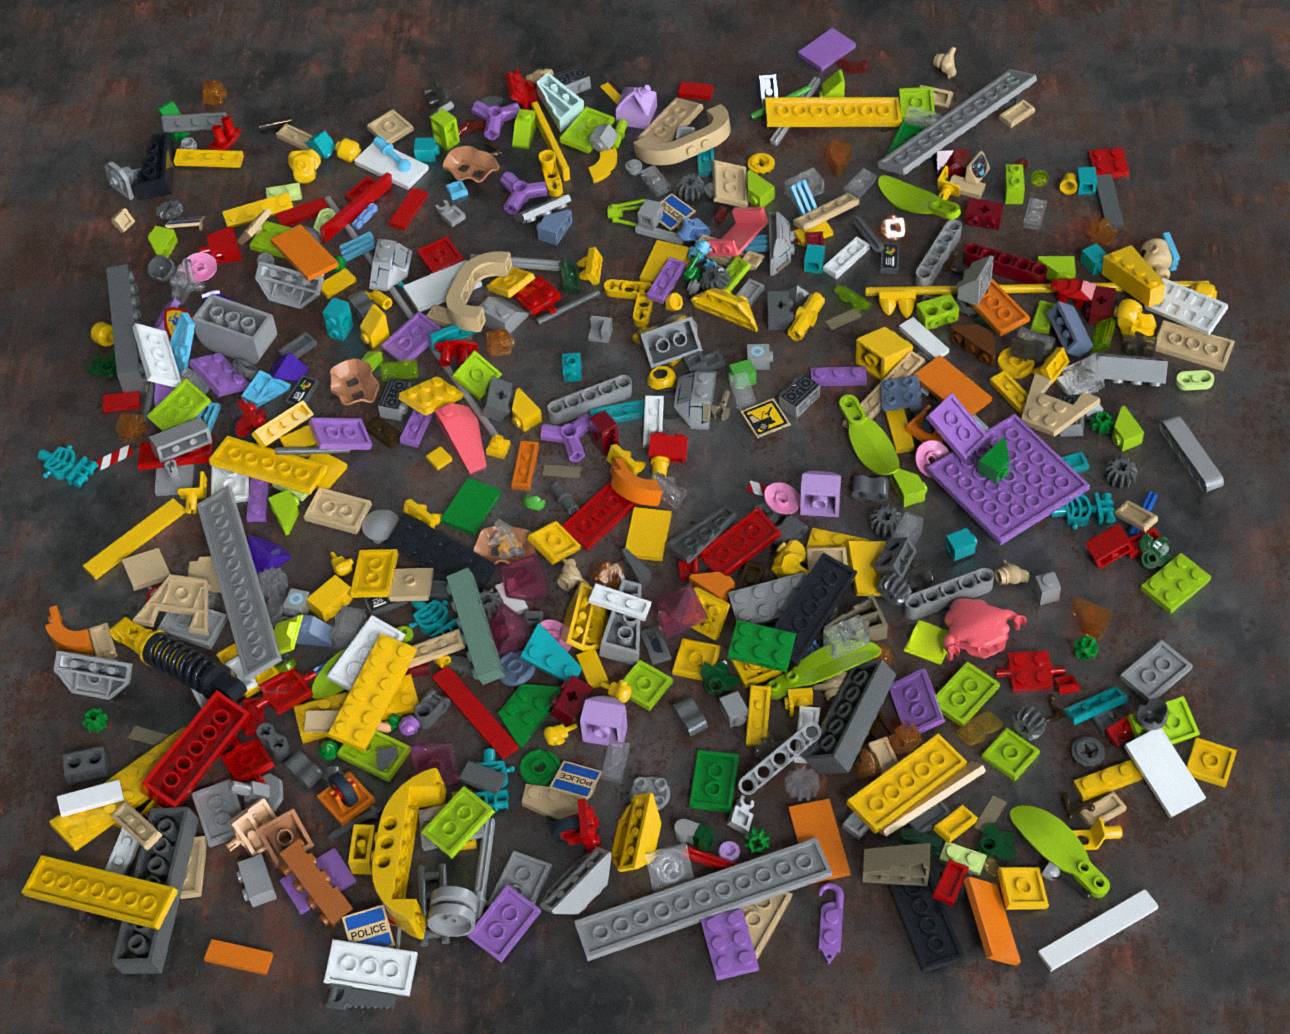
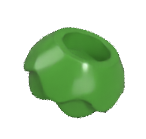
M530 494L523 496V504L529 509L540 511L546 505L545 500H541L538 496H531Z

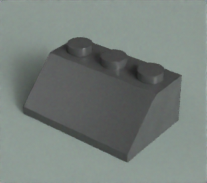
M688 314L637 332L642 350L651 369L692 353L703 351L692 316Z

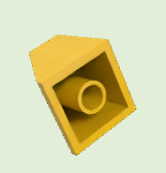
M883 327L856 340V364L860 367L866 366L867 372L882 381L910 350L913 351V345L898 336L894 331Z

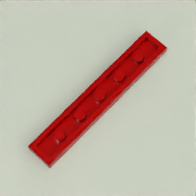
M386 172L321 226V241L327 243L353 221L370 203H374L391 189L392 174Z
M446 666L432 676V680L487 744L495 750V753L502 761L519 750L515 741L449 666Z

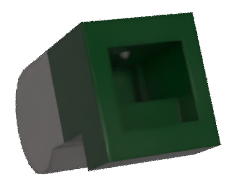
M680 819L675 823V838L678 842L697 846L699 850L708 853L715 839L714 829L688 819Z

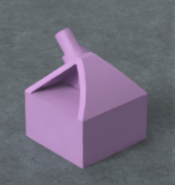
M649 85L639 88L624 87L616 108V123H618L619 119H624L628 122L627 127L646 129L652 123L657 109L656 92L650 91Z
M808 471L803 473L800 515L839 517L841 476L830 471Z
M597 696L586 699L580 718L583 742L623 748L628 728L626 706L615 697Z

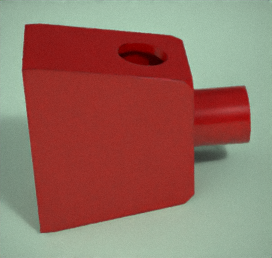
M233 226L207 235L208 245L199 247L200 253L212 255L217 264L242 261Z

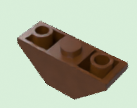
M953 325L951 327L950 340L954 344L965 349L983 364L991 368L994 367L995 345L994 335L980 325Z

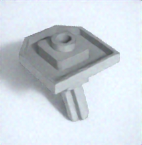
M113 161L109 162L104 166L109 185L127 199L132 200L134 196L131 184H133L134 179H137L136 175L141 168L133 170L129 167L120 168Z
M270 773L262 776L264 783L255 782V780L246 783L237 781L230 783V792L244 796L245 809L263 797L272 811L275 812L283 800L282 781Z

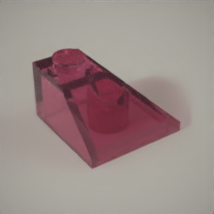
M536 553L500 567L507 598L534 602L551 595L548 580Z
M691 583L658 599V622L666 639L708 619Z
M501 604L489 622L500 658L509 652L515 653L523 650L531 638L527 622L506 604Z
M426 742L411 746L416 775L431 768H437L445 786L460 783L452 742Z

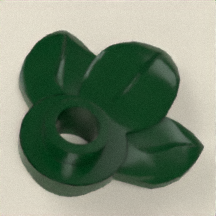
M112 350L107 357L94 354L93 364L86 367L87 371L92 375L114 376L117 373L115 350Z
M1145 533L1139 542V548L1142 552L1140 557L1141 565L1147 569H1154L1157 566L1164 567L1172 561L1173 557L1167 553L1170 547L1169 539L1167 537H1159L1153 540L1148 533Z
M725 660L716 663L713 667L709 663L704 662L701 667V677L705 681L704 689L711 696H719L723 691H732L739 683V677L729 675L728 665ZM711 684H714L717 689H712Z
M995 823L985 826L982 831V839L979 840L977 846L979 853L985 854L987 857L995 856L1000 860H1010L1016 857L1017 851L1011 847L1015 841L1016 833L998 831ZM990 846L992 849H986L984 847Z

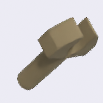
M723 391L719 405H712L711 415L714 420L720 411H722L721 421L729 418L730 408H727L726 405L730 391Z

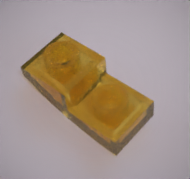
M987 711L966 723L956 734L965 743L972 746L985 741L987 734L1002 729L1003 722L991 711Z

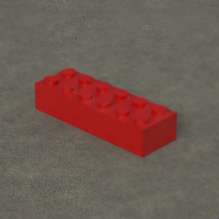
M216 690L141 783L140 792L163 808L181 807L246 725L250 713Z

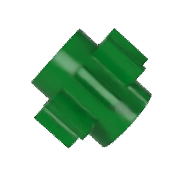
M1096 412L1095 418L1092 417L1090 421L1092 431L1099 435L1109 434V430L1114 427L1113 416L1106 412Z
M1085 635L1081 639L1076 638L1072 650L1075 651L1077 658L1087 661L1090 657H1096L1099 645H1096V640L1093 637Z
M90 708L86 714H83L85 720L82 721V724L89 733L92 731L100 733L104 728H107L105 721L108 720L106 713L103 714L101 708L98 710Z
M753 826L751 833H745V838L748 839L745 841V847L749 846L751 853L756 851L762 854L764 847H770V842L767 841L770 839V834H765L764 827L756 829Z

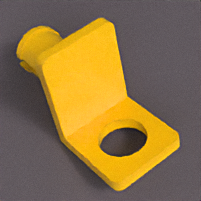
M945 166L938 178V190L940 191L938 197L948 200L950 195L960 196V186L946 181L948 166Z
M204 471L200 472L199 488L177 489L180 498L186 499L185 513L191 514V510H193V514H196L197 499L206 498L207 477Z
M1098 817L1089 830L1073 831L1077 837L1081 835L1087 838L1088 844L1083 845L1085 850H1097L1105 839H1120L1122 837L1121 826H1105L1102 817Z

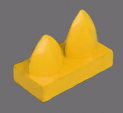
M596 247L589 248L588 255L576 263L577 266L586 267L577 277L581 280H589L592 285H597L600 282L603 260Z
M916 291L879 292V305L889 316L894 311L896 304H898L903 316L908 318L914 309Z
M1057 347L1050 356L1044 359V364L1034 369L1032 373L1051 379L1053 384L1070 362L1064 348Z
M617 444L611 445L606 459L611 465H613L614 458H622L629 471L635 476L646 466V462L633 460L630 451L622 450Z
M412 499L405 501L403 513H407L433 529L440 523L442 514L427 512V505L417 504Z

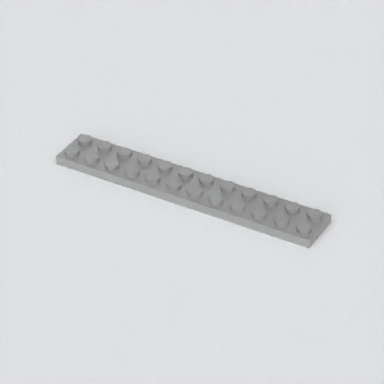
M1009 69L878 161V168L900 175L908 174L910 170L919 166L934 153L943 149L948 143L953 142L955 138L964 134L965 131L975 126L1000 106L1009 102L1014 96L1019 95L1024 89L1030 87L1031 84L1037 81L1036 74Z
M227 485L198 503L197 507L245 678L251 680L281 662L282 658L232 489Z
M816 837L574 921L587 961L697 924L701 922L700 919L734 911L832 877V871Z

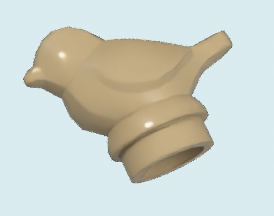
M952 47L947 54H936L933 61L934 66L947 74L948 79L956 75L955 47Z
M537 69L532 74L527 75L526 80H531L536 85V82L549 72L551 75H554L552 69Z
M571 558L563 559L564 566L561 570L562 574L557 579L558 585L565 591L573 588L574 585H580L581 582L589 585L582 578L576 567L575 560Z
M1002 560L1003 567H999L994 572L995 579L999 585L1028 582L1030 577L1027 570L1020 569L1006 560Z
M842 672L821 684L813 685V689L824 691L826 700L833 703L847 672Z

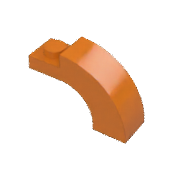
M614 458L613 465L610 468L612 476L611 487L619 495L632 502L647 506H659L663 490L657 480L643 479L635 476L629 471L622 458Z
M57 605L49 607L51 615L48 616L49 624L45 625V628L55 647L60 651L96 655L88 630L72 631L66 629Z

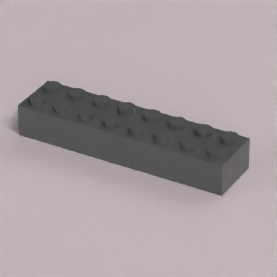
M128 264L108 267L106 270L117 376L123 392L140 391V394L146 393L145 385H148L149 381H147L132 328L135 323L142 325V322L139 321L142 318L140 308H138L140 299L136 295V293H139L138 284L133 282L135 281L133 270H129Z
M189 807L151 808L148 822L162 836L148 851L141 845L133 878L174 887L178 893L159 930L122 921L112 959V964L122 974L162 973L199 822V818Z

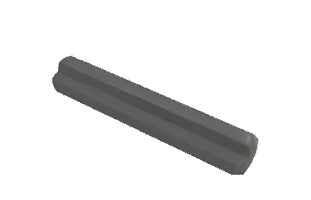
M855 216L852 219L853 225L874 251L881 253L884 245L863 219Z

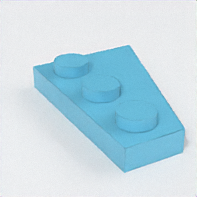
M188 313L180 314L170 340L179 375H181L182 370L188 368L195 323Z

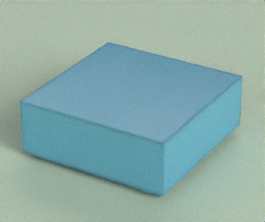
M462 180L446 185V190L452 200L468 195Z

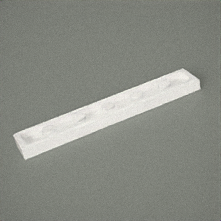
M1143 890L1039 950L1038 955L1051 972L1156 911L1158 905L1149 893Z

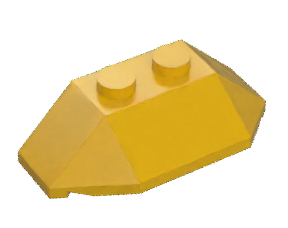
M713 288L691 298L693 306L697 309L754 332L758 331L747 299L741 295L735 296L726 289Z
M583 582L578 586L567 608L560 639L582 651L600 649L609 617L605 608L588 603L593 587Z
M651 792L634 795L631 800L632 803L626 808L618 821L611 860L619 872L639 869L654 860L661 820L654 795Z

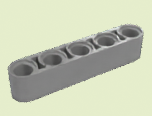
M954 219L949 220L945 224L916 270L915 286L932 285L943 268L944 263L960 241L962 229L960 221Z
M620 375L550 402L547 406L549 422L553 425H560L578 418L583 413L589 414V409L610 406L632 396L631 378L627 375Z
M1175 416L1159 423L1162 435L1202 492L1206 493L1224 485L1221 473L1180 416Z
M981 568L910 594V597L904 603V615L910 620H916L949 608L952 602L958 598L973 599L989 593L993 587L994 573L989 568Z
M812 722L800 728L740 778L737 784L739 792L744 795H751L819 739L821 736L820 726ZM811 726L816 729V736L814 738H809L806 735L807 727ZM792 740L800 742L801 747L796 752L790 748ZM776 753L783 754L785 758L783 764L778 765L774 762V755ZM764 766L768 769L769 774L766 778H761L758 775L759 767ZM746 779L750 780L753 784L749 792L742 789V782Z

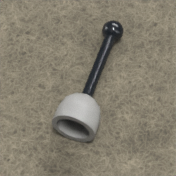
M1052 862L1048 863L1041 875L1042 877L1050 881L1059 879L1082 894L1084 899L1091 897L1089 891L1082 890L1062 877L1059 868Z

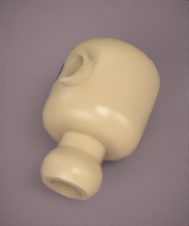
M1160 238L1146 241L1140 249L1142 258L1161 279L1165 278L1168 280L1170 278V270L1168 268L1172 264V255L1168 243Z

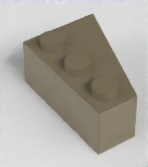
M870 595L865 602L855 605L853 610L847 614H842L824 626V642L826 645L844 640H864L873 643L887 638L888 624L874 595Z
M930 843L864 849L863 882L928 886Z

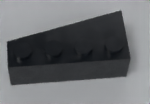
M168 132L153 134L146 149V157L141 162L142 168L138 170L136 175L137 181L132 186L139 200L172 194L175 145Z

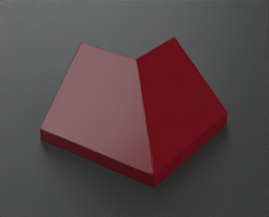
M969 149L945 150L934 153L937 178H939L945 166H948V177L953 175L966 176V168L970 163Z

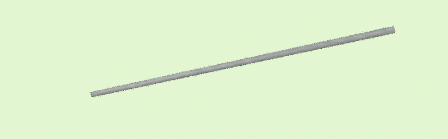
M326 196V203L337 214L340 211L330 196ZM350 224L344 227L352 240L359 237ZM368 251L363 255L372 267L373 256ZM392 286L388 291L407 318L410 319L414 314L395 287ZM431 350L439 362L441 353ZM443 367L457 389L463 392V397L491 437L499 435L488 418L481 416V408L469 391L452 378V375L455 373L452 367Z

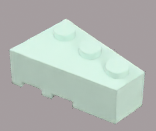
M548 72L536 82L537 94L559 131L562 132L583 111L584 101Z

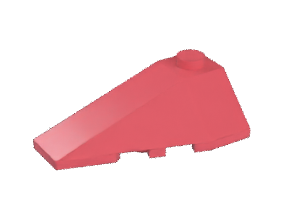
M449 403L436 409L435 415L438 426L469 474L485 468L486 461L479 423L472 409L455 403Z

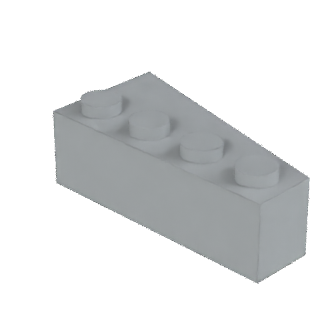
M622 579L619 591L641 598L642 584ZM612 611L601 642L599 656L635 666L639 660L640 619Z

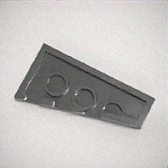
M727 505L722 506L665 543L666 550L689 564L738 518L737 512Z

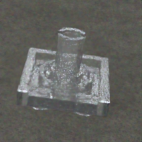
M184 258L182 263L178 265L175 275L170 279V286H172L171 298H175L180 302L179 308L182 307L191 290L199 293L204 291V282L194 280L191 259Z
M1096 354L1063 368L1068 395H1081L1083 392L1091 394L1105 387L1099 357Z
M686 843L644 853L653 894L694 880Z

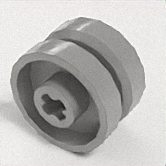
M446 886L434 890L430 896L428 927L432 931L444 936L459 937L472 933L476 922L477 896L472 891L458 886Z

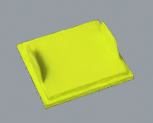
M302 614L276 624L274 634L280 654L294 650L303 618Z
M918 620L904 651L941 665L947 654L944 649L943 640L948 634V630Z

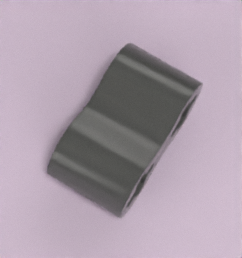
M360 290L346 298L351 310L363 322L374 302L369 299L364 290Z
M858 475L853 480L852 497L859 501L873 500L875 502H885L888 499L890 482L884 477L870 478Z
M790 515L781 525L777 526L782 536L772 543L779 547L782 542L787 543L790 540H799L805 535L808 527L795 516Z
M692 697L672 705L673 712L688 737L708 729L706 719L699 711Z
M270 723L259 725L256 734L265 749L271 750L276 760L284 761L288 759L291 749L286 737L277 734Z
M297 751L282 764L285 771L307 790L324 776L321 769L300 751Z

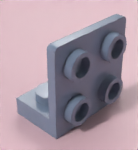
M918 375L881 381L882 409L884 412L910 408V411H914L916 417L923 410L922 390Z

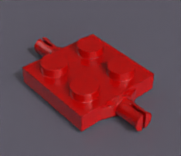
M515 70L514 73L508 71L505 74L510 98L519 102L524 110H530L529 107H531L532 102L537 101L540 106L535 84L531 80L524 79L521 76L520 70Z
M542 276L537 277L513 295V299L532 316L544 310L554 315L557 309L552 305L562 298L561 293Z
M1049 651L1009 652L1007 656L1008 668L995 669L996 678L1008 677L1012 692L1053 691V675H1065V666H1052Z
M292 666L259 684L258 688L263 698L253 702L257 710L268 704L280 715L313 696V692L307 685V682L316 678L317 675L314 670L302 675Z
M235 737V741L231 742L234 748L229 753L221 756L234 781L241 783L254 779L255 782L260 780L261 783H264V778L261 774L275 767L258 738L241 744L239 739Z

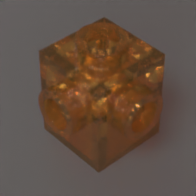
M217 80L203 81V104L214 106L223 104V98L227 96V90L223 87V82Z
M898 215L887 216V219L883 220V224H880L881 234L889 238V241L899 240L900 236H905L907 231L906 221H903V218H898ZM891 224L895 225V229L893 231L890 230Z
M1095 218L1089 224L1086 234L1091 236L1090 240L1094 243L1110 246L1118 230L1111 226L1112 222L1109 220Z
M508 330L487 331L485 347L490 356L511 354L512 347H514V338Z
M122 412L115 426L119 438L129 441H141L142 436L147 431V424H145L143 416Z
M610 560L599 565L600 568L591 572L597 584L611 589L620 587L622 579L626 580L622 565Z
M914 723L905 726V724L897 726L893 729L894 733L889 736L890 745L897 755L904 752L906 755H909L923 742Z

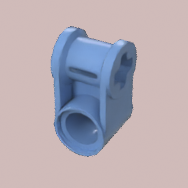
M684 218V224L681 230L677 232V236L684 241H698L702 234L709 236L711 230L699 218Z

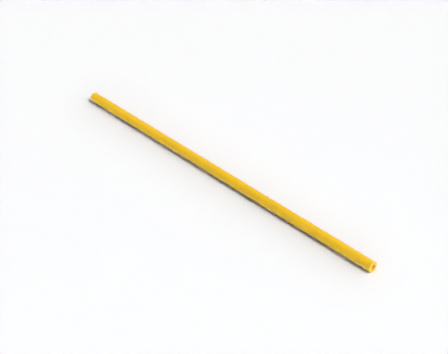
M1200 281L1172 282L1191 289L1192 286L1196 287V284ZM1113 282L1093 283L1096 286L1116 288V291H1125ZM1051 284L999 285L1007 294L1057 293V291L1050 289ZM957 286L866 287L865 289L866 296H879V292L916 291V295L958 294L956 291Z

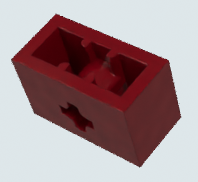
M969 198L964 225L999 230L1003 217L1004 203Z
M1096 286L1092 301H1088V303H1091V306H1087L1086 317H1089L1088 324L1110 327L1116 288Z
M605 410L589 418L591 441L605 456L609 453L611 445L617 444L619 446L617 423Z
M573 675L569 681L564 680L559 689L562 692L560 697L555 696L550 705L553 708L550 715L569 726L572 725L593 687Z

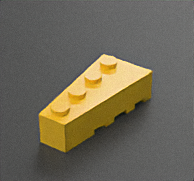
M1132 245L1103 256V276L1148 308L1163 302L1165 283Z

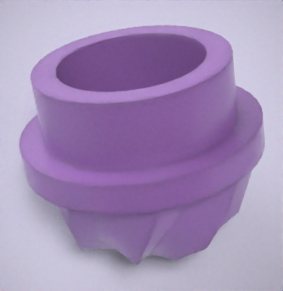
M412 715L403 717L399 723L400 732L406 736L416 734L420 727L418 720Z

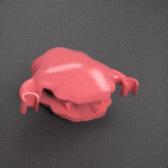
M958 598L954 600L944 619L946 626L949 628L948 634L943 640L948 660H953V654L959 657L960 649L967 651L970 656L983 659L1003 651L1009 638L1007 633L1010 628L1007 625V620H1013L1014 629L1019 630L1020 624L1026 627V617L1018 615L1009 609H999L990 606L981 599Z

